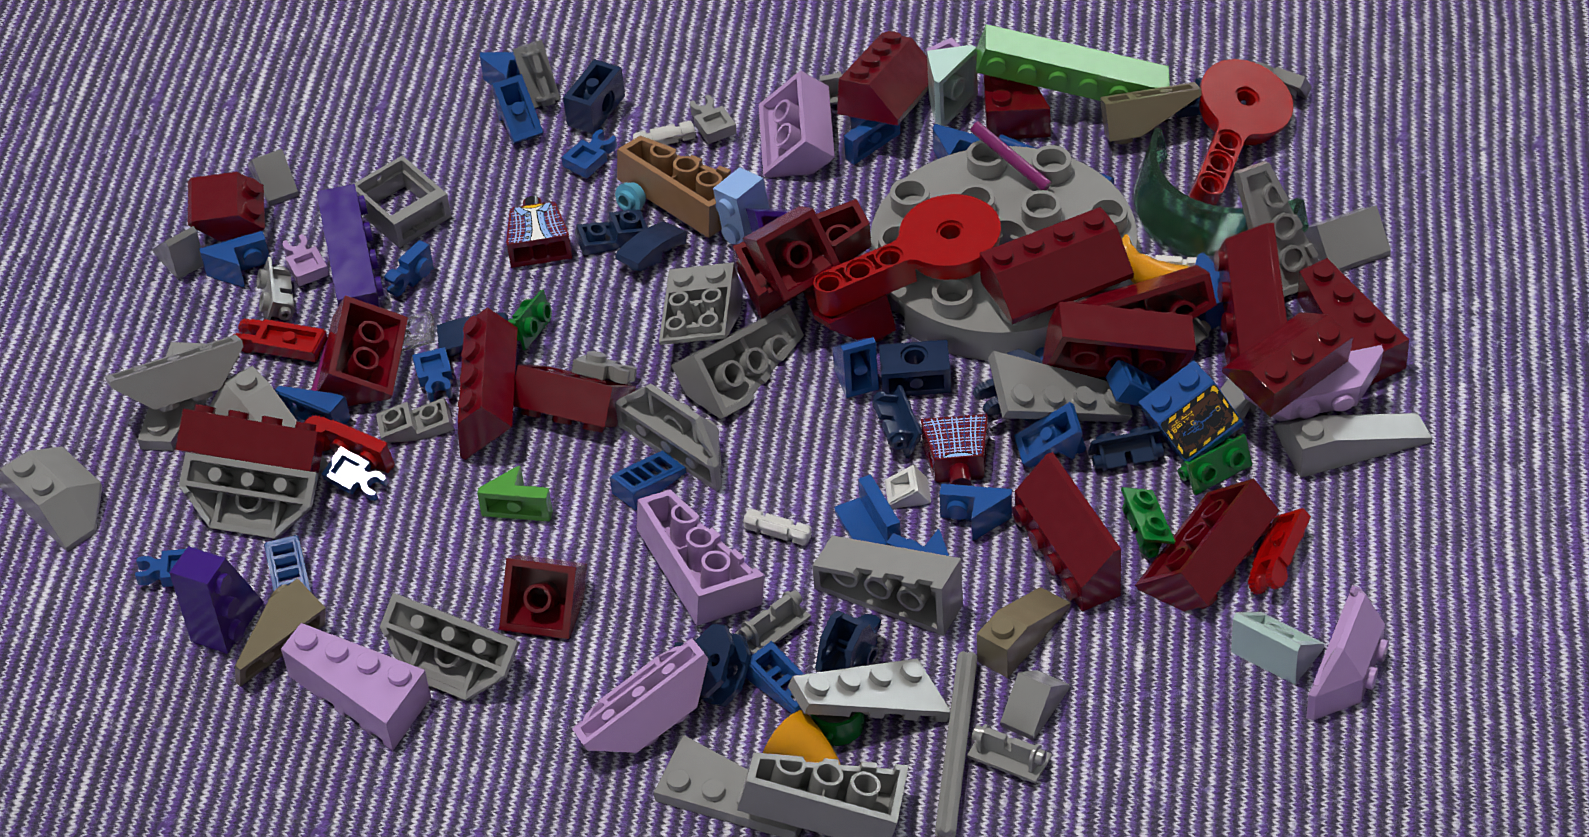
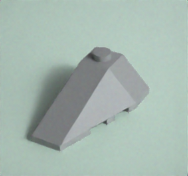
M790 305L728 335L726 338L720 339L683 358L671 366L686 396L721 419L750 403L755 397L753 394L762 384L767 382L771 377L770 373L779 362L784 361L804 334Z
M1418 413L1316 415L1307 419L1296 418L1279 422L1273 426L1300 478L1432 442V436Z

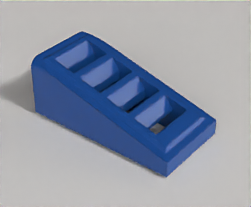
M1118 360L1106 375L1116 402L1140 406L1138 402L1163 384L1158 379L1121 360Z
M278 386L275 389V392L299 422H306V419L312 415H320V417L335 420L342 424H346L350 419L347 400L342 395Z
M662 450L613 474L610 477L611 490L616 497L636 511L638 499L660 493L687 473L685 466ZM665 464L670 469L665 470L660 465ZM655 470L659 474L654 475L652 471Z
M294 535L266 542L264 548L273 591L283 584L289 585L296 580L292 578L300 577L298 579L311 592L299 537Z
M770 641L751 656L746 678L791 714L802 710L797 701L791 698L793 694L790 689L784 691L781 687L788 683L792 676L803 675L804 673ZM771 665L773 668L766 672L764 668ZM781 673L783 677L775 682L772 678Z

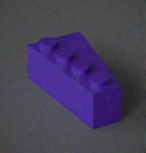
M355 184L316 191L338 306L346 295L380 307L378 297L384 296L381 277H374L373 269L379 267L375 249H368L367 242L373 241L370 223H363L362 215L368 214L364 195L357 196Z

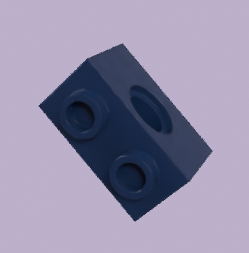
M596 59L591 62L563 97L567 126L592 134L601 127L625 97L622 67Z
M947 340L879 345L883 392L894 394L898 385H902L906 396L951 393V372Z

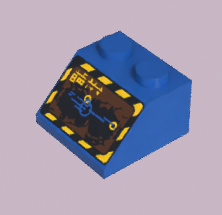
M1194 360L1138 402L1149 424L1153 429H1161L1160 436L1183 461L1190 462L1206 454L1244 425L1242 419L1216 383Z

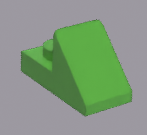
M521 466L509 470L478 488L477 495L482 516L547 522L551 520L553 509L549 488L524 486Z

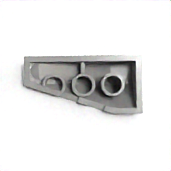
M253 365L225 380L209 405L216 408L215 414L228 416L229 410L249 413V420L261 422L262 416L283 419L282 426L295 428L297 421L273 387ZM323 455L318 476L322 475L321 473L328 465Z

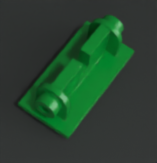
M544 289L540 290L533 299L523 300L518 310L512 315L513 319L508 320L518 327L517 341H521L523 350H526L551 320L552 308L550 303L547 302Z
M1242 434L1235 439L1228 438L1224 441V444L1190 462H1182L1181 467L1178 468V475L1183 481H1190L1194 495L1253 465L1246 435Z
M1122 487L1121 491L1125 498L1122 510L1127 516L1132 530L1138 531L1135 537L1139 544L1140 553L1148 558H1152L1158 555L1162 543L1175 544L1174 537L1154 491Z

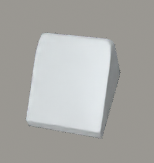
M915 465L884 480L887 501L892 509L931 503L928 479Z

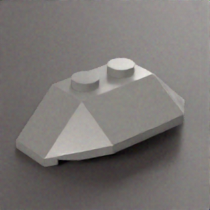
M232 335L106 375V383L112 389L154 410L160 408L162 412L178 408L181 401L193 398V401L204 400L213 396L212 391L221 389L243 348V343L237 335Z
M651 383L615 402L619 427L655 451L660 452L663 450L685 466L688 473L715 491L722 488L719 430L714 422L704 419L692 411L687 404L680 403Z
M54 447L28 451L0 467V488L67 552L96 534L102 484L65 448Z
M186 452L179 487L187 495L209 528L278 539L312 509L319 474Z
M396 593L392 594L380 625V629L384 637L387 638L395 659L424 669L429 686L467 701L507 677L520 644L519 641Z

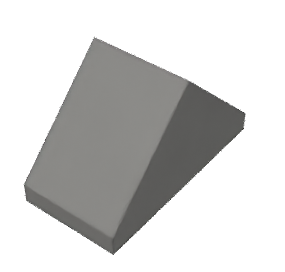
M282 149L254 158L248 163L249 170L254 179L264 185V198L269 206L299 196Z
M194 226L152 249L155 256L177 279L204 266L199 250L201 245Z
M1038 670L1018 672L1001 718L1000 726L1034 741L1070 689V684Z

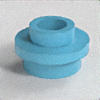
M626 182L616 188V202L623 211L642 209L646 201V195L640 185L634 182Z

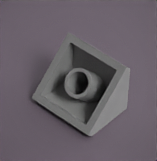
M1377 205L1356 209L1302 228L1309 243H1312L1319 255L1317 258L1320 261L1328 258L1341 272L1390 256L1391 254Z

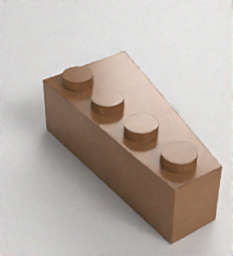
M641 135L617 149V180L622 183H637L644 190L648 200L708 238L722 230L713 188L731 174L730 169L720 165L716 169L703 165L702 159L699 157L677 155L675 148Z

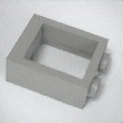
M403 155L354 183L357 196L364 195L368 214L362 216L399 248L452 217L447 193ZM403 187H407L419 198V200L393 215H389L377 204Z

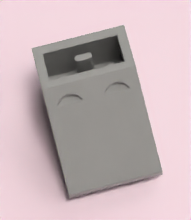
M734 262L669 269L659 337L660 345L723 339L728 336L740 316L743 289Z

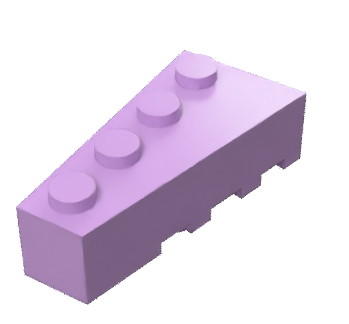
M666 490L638 499L637 530L696 626L762 605L765 575L757 568L752 570L744 562L745 557L736 549L730 550L721 541V535L713 528H706L699 521V515L672 490Z
M300 623L281 648L290 678L318 698H325L332 703L335 710L343 716L348 715L359 723L361 729L370 735L375 734L383 740V744L392 751L431 699L424 669Z

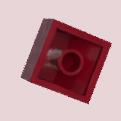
M237 171L191 177L188 181V226H194L196 230L221 242L263 231L265 229L264 185L256 179L247 177Z
M798 206L743 237L756 267L783 301L813 286L814 278L821 272L840 265L814 208Z
M524 555L506 558L499 630L570 639L584 600L587 564Z

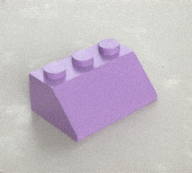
M800 70L759 104L763 175L767 178L814 174L824 165L830 163L835 157L829 86Z

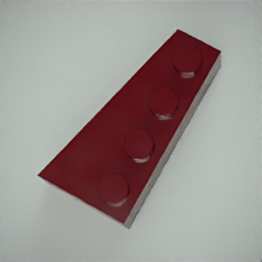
M857 199L816 214L840 264L852 260L872 247L870 223ZM745 242L733 245L735 268L761 319L797 296L795 295L783 301L756 267Z
M1328 258L1299 271L1297 300L1304 313L1329 314L1353 336L1350 351L1382 345L1384 351L1380 369L1370 386L1407 368L1409 338Z
M1198 265L1075 301L1079 304L1096 306L1110 305L1115 308H1141L1145 311L1162 313L1176 312L1181 315H1191L1193 319L1217 305L1210 273Z
M195 404L194 410L183 408L175 450L319 474L326 434L316 432L317 425L296 421L295 428L282 426L283 419L262 416L261 422L249 420V413L229 410L228 416L215 414V407Z

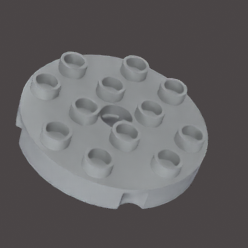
M978 140L972 143L966 151L957 152L932 161L915 170L907 177L896 181L891 186L889 194L882 201L872 222L870 232L872 247H870V251L896 240L899 236L902 220L916 205L927 199L948 194H961L978 198L988 203L996 211L1001 222V238L998 246L1098 207H1102L1117 226L1121 239L1124 234H1128L1132 245L1136 249L1137 227L1132 210L1121 192L1102 174L1088 165L1071 158L1070 153L1065 148L1055 145L1043 146L1039 149L1009 146L1052 182L1047 190H1040L984 142ZM915 269L916 282L886 294L891 311L904 316L905 332L921 342L947 340L949 354L978 360H988L993 351L1007 354V352L1021 349L1035 355V351L1038 348L1045 347L1049 319L1055 308L1012 325L982 285L980 272L958 280H939L928 277ZM1129 279L1075 301L1133 284V282Z

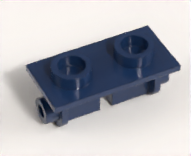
M898 385L894 394H886L883 391L877 392L873 397L872 406L879 420H883L881 425L888 444L896 450L902 449L905 457L909 458L915 446L921 440L922 431L902 385Z
M1141 426L1130 430L1129 434L1116 436L1115 433H1105L1097 436L1095 440L1091 441L1088 455H1094L1092 456L1094 469H1101L1104 472L1127 467L1125 454L1131 455L1133 466L1158 461L1159 457H1164L1162 443H1157L1161 429H1150L1148 426Z

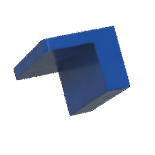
M871 474L858 479L859 498L835 506V514L850 539L886 545V542L893 533L901 536L900 521Z

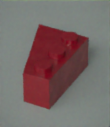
M983 74L987 129L997 137L1004 135L1012 139L1051 137L1050 107L1037 86Z

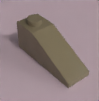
M1195 82L1100 97L1104 134L1110 142L1114 141L1115 144L1131 143L1133 138L1142 137L1201 96V88Z
M298 578L289 585L283 584L278 587L268 600L235 665L236 683L240 687L283 656L281 648L300 623L316 629H320L325 625L326 607Z
M1039 587L999 609L977 633V661L1009 678L1070 609L1071 603Z

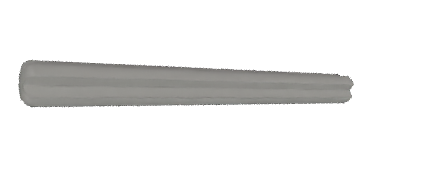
M962 651L957 655L935 826L936 837L956 836L977 667V655L973 652L967 653Z

